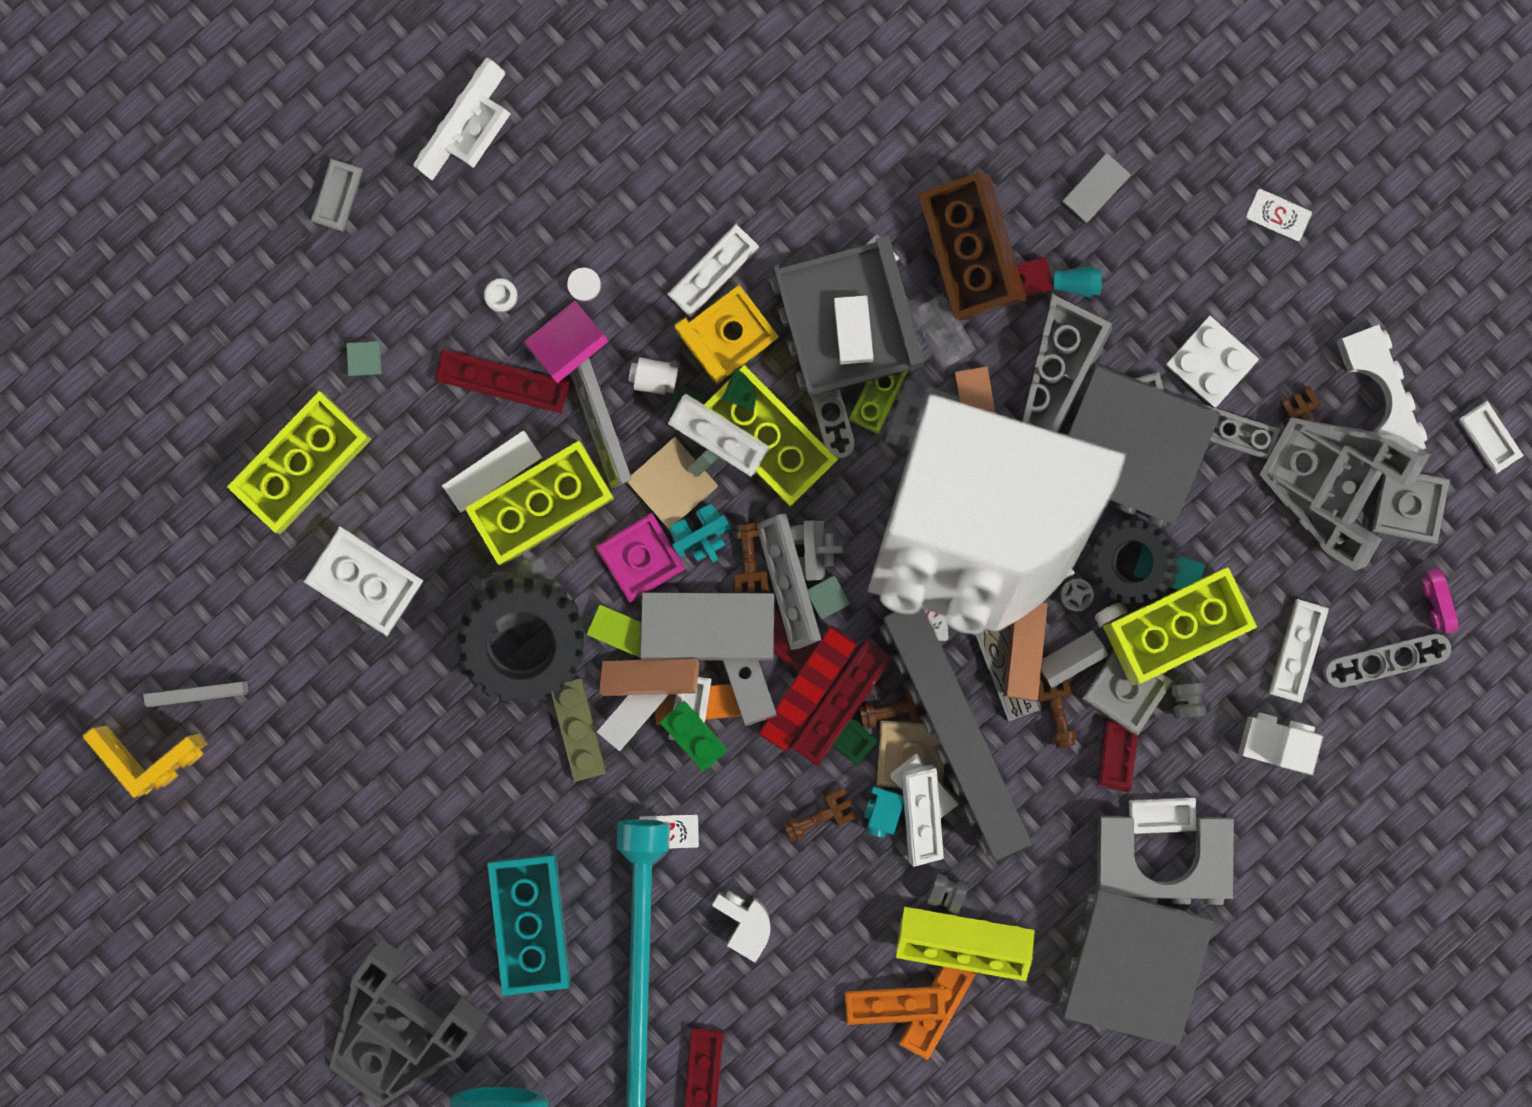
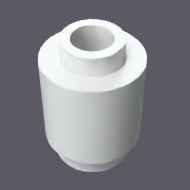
M639 357L638 363L631 364L629 382L634 383V390L665 395L666 392L674 393L678 367L670 366L669 362Z

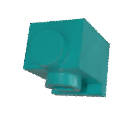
M873 785L871 792L876 794L875 800H868L863 816L869 819L866 832L885 838L886 833L894 835L904 803L903 794Z

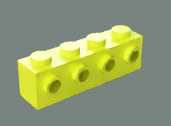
M904 907L899 926L896 958L1026 981L1032 963L1035 930Z

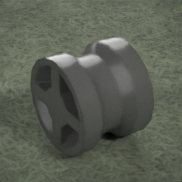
M1070 579L1064 582L1058 593L1060 603L1070 611L1085 610L1090 606L1094 597L1091 585L1082 579Z

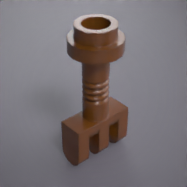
M1310 386L1303 389L1308 399L1307 402H1304L1299 392L1292 395V399L1297 406L1293 409L1287 398L1280 401L1289 420L1292 417H1300L1301 419L1316 421L1312 411L1321 405Z
M755 522L735 524L736 530L733 531V538L740 539L743 558V573H734L736 593H743L741 583H748L749 593H756L754 582L761 581V592L768 594L766 570L756 571V562L754 561L753 537L759 536V529L755 528Z
M1040 678L1038 701H1049L1052 716L1054 717L1056 735L1050 736L1051 743H1055L1056 749L1074 746V739L1077 738L1076 731L1069 732L1062 701L1063 697L1072 695L1069 680L1061 682L1062 687L1057 688V686L1051 688L1048 684L1049 690L1044 691V685Z
M908 690L903 691L905 697L903 702L873 708L871 702H866L863 704V707L858 708L861 726H867L869 729L876 728L877 720L897 715L908 714L911 723L922 721L920 716L926 713L924 712L919 715L918 708H923L921 703L918 705L914 704Z
M845 787L824 796L827 807L820 809L819 812L816 811L813 815L810 814V816H806L798 821L794 816L787 818L788 822L783 824V828L791 842L804 840L803 832L834 818L837 826H841L859 817L856 811H851L845 816L842 813V810L853 805L851 799L839 804L836 798H840L847 793Z

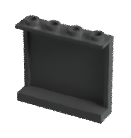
M889 235L876 238V242L787 267L779 268L778 265L774 266L775 276L769 278L774 296L781 295L784 307L779 308L778 311L783 328L790 326L793 339L787 340L792 359H799L801 370L796 372L800 391L807 389L809 398L924 366L923 356ZM867 296L873 362L840 365L834 298Z
M1095 363L1090 375L1091 379L1067 437L1125 455L1117 482L1108 498L1118 503V509L1134 515L1136 510L1149 515L1147 518L1149 521L1161 526H1166L1167 522L1175 525L1217 425L1220 413L1217 410Z
M1095 885L1093 893H1088L1085 898L1083 912L1087 913L1084 925L1079 924L1076 931L1075 944H1078L1075 957L1070 956L1067 963L1066 975L1069 976L1067 987H1062L1058 996L1057 1005L1061 1007L1064 1019L1180 1046L1215 922L1208 912L1196 910V914L1105 892L1102 891L1099 885Z

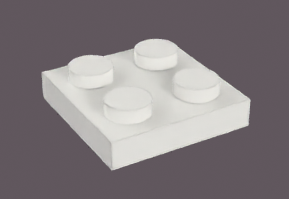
M1209 316L1165 366L1208 405L1216 408L1259 359L1216 320Z

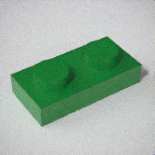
M685 700L660 721V724L703 772L728 751L726 746Z

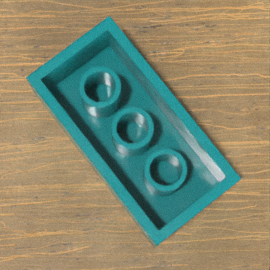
M549 853L491 860L488 862L502 996L569 988L571 978L557 854Z

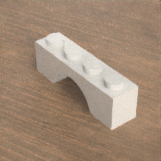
M1380 325L1336 341L1347 371L1368 375L1383 390L1386 400L1385 415L1373 432L1403 437L1418 447L1425 449L1424 441H1427V435L1421 422L1417 423L1412 411L1415 410V403L1410 392H1405L1401 380L1404 379L1403 371L1398 361L1393 362L1389 351L1392 348V343L1387 331H1382Z

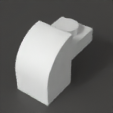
M728 891L726 895L719 892L712 906L739 922L728 940L727 946L756 963L770 936V918L766 908L755 897L749 907L746 908L743 906L745 900L733 892Z

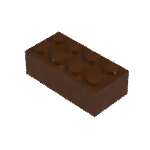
M977 172L919 192L918 194L955 320L966 321L1027 301L991 176Z

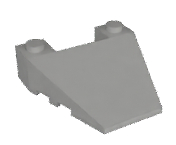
M1292 417L1259 475L1282 502L1289 506L1298 516L1299 522L1305 529L1310 530L1321 543L1322 549L1328 555L1355 571L1368 565L1382 540L1355 523L1357 516L1381 474H1386L1402 485L1415 483L1431 454L1403 437Z

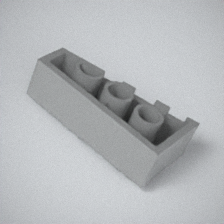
M1052 294L1022 423L1056 434L1059 433L1112 331V323Z

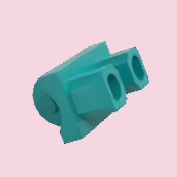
M709 504L696 512L704 527L692 533L685 519L669 527L675 542L672 545L680 558L703 545L704 547L693 553L697 561L708 555L713 563L719 560L715 551L725 546L724 541L721 537L711 543L709 541L730 530L731 527L725 516H720L717 510Z

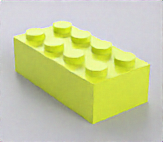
M744 365L740 371L748 377L755 391L754 411L751 412L722 400L729 381L704 405L769 446L756 473L791 507L838 459Z
M319 391L228 485V488L273 532L282 534L372 439L331 399Z
M577 441L467 506L465 509L497 564L502 566L615 498L583 444Z
M1229 567L1120 617L1104 625L1103 628L1132 686L1160 675L1257 628Z

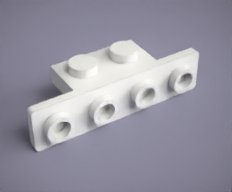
M486 58L481 66L476 69L473 78L457 97L455 104L445 119L440 122L428 144L420 151L413 166L429 179L433 180L450 154L474 168L509 117L510 113L506 109L489 99L505 75V72L494 61Z

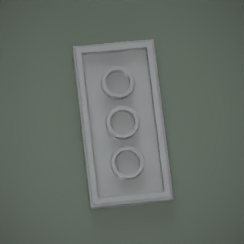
M642 593L641 659L696 658L697 660L774 661L775 596L774 594Z

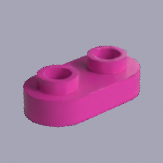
M1438 567L1425 571V578L1421 579V585L1426 598H1431L1434 610L1430 611V616L1436 630L1441 629L1443 634L1458 631L1456 612L1442 570Z

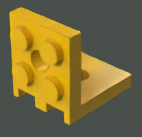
M740 285L691 322H688L685 318L675 325L678 336L684 341L716 385L730 376L735 368L739 369L779 338ZM730 322L739 323L743 329L742 336L737 340H729L723 333L724 327Z
M108 726L92 728L83 736L133 798L144 794L147 795L154 788L159 789L160 787L164 788L179 776L176 772L179 767L184 768L187 765L189 767L204 755L201 749L207 745V742L200 734L187 736L149 769L144 771Z

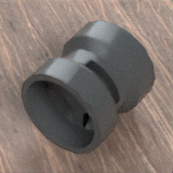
M1203 682L1170 685L1171 695L1175 698L1176 705L1173 707L1174 718L1207 715L1206 705L1202 702L1201 696L1204 693Z
M937 872L926 903L935 907L938 905L945 906L949 912L958 914L966 896L968 883L960 880L956 882L950 881L946 875Z

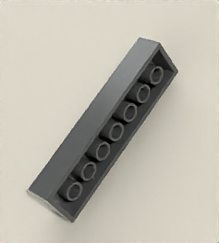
M920 608L918 612L912 614L895 611L882 617L884 624L879 626L886 643L888 645L893 643L898 654L893 656V659L900 674L907 673L912 684L906 687L914 704L918 705L921 703L926 714L920 716L927 733L930 735L935 733L940 743L935 745L934 748L941 763L944 766L949 764L953 772L948 778L955 793L958 796L963 794L967 804L963 805L962 809L971 826L977 824L981 834L975 837L985 856L991 855L995 861H998L1032 845L925 610Z

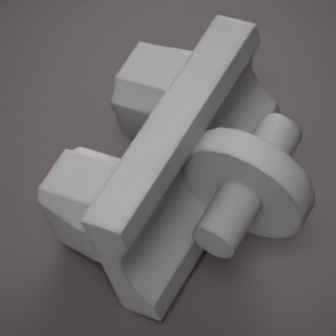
M804 521L802 525L790 527L794 544L805 545V557L799 558L805 579L826 580L825 567L834 566V553H843V546H834L833 533L824 534V521Z

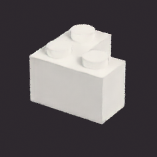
M1258 712L1257 718L1248 716L1238 755L1313 775L1323 738L1321 735L1314 734L1315 727L1290 721L1289 727L1276 724L1278 717Z

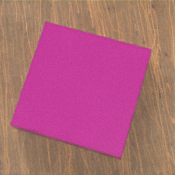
M574 301L524 342L558 383L609 341L578 303Z
M650 513L596 546L629 603L641 597L642 593L649 592L686 569L653 513Z

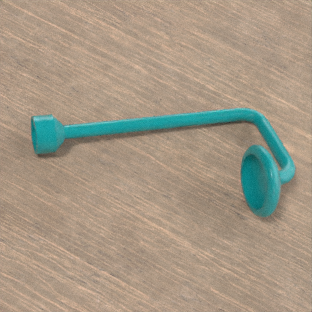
M628 819L617 821L616 849L629 862L633 863L626 1107H645L652 863H656L669 851L670 823L661 820ZM479 1087L455 1093L450 1098L449 1105L450 1107H549V1101L542 1093L529 1089Z

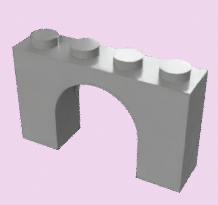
M1098 815L1097 885L1101 887L1102 891L1129 898H1138V900L1154 904L1158 903V898H1171L1172 904H1191V898L1204 899V904L1222 905L1224 904V899H1233L1234 819L1230 817H1196V852L1191 867L1184 875L1175 880L1158 882L1145 877L1136 864L1134 857V817Z

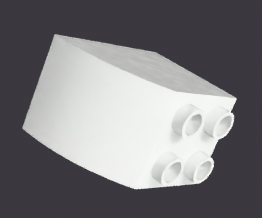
M930 395L907 456L868 592L880 595L882 603L896 612L912 614L922 608L945 615L949 626L964 633L977 634L983 632L985 628L993 631L1005 628L1040 605L1062 583L1073 568L1117 482L1125 455Z

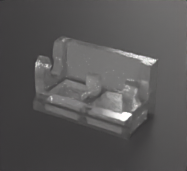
M944 293L911 312L913 320L942 370L976 351L960 321L955 320L951 305Z

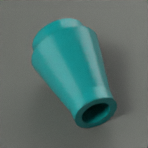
M1093 265L1063 271L1055 270L1054 290H1061L1092 298L1093 295H1101L1102 269H1094Z

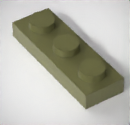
M579 678L571 682H565L564 689L557 695L553 692L551 694L573 780L576 782L606 774L583 679Z

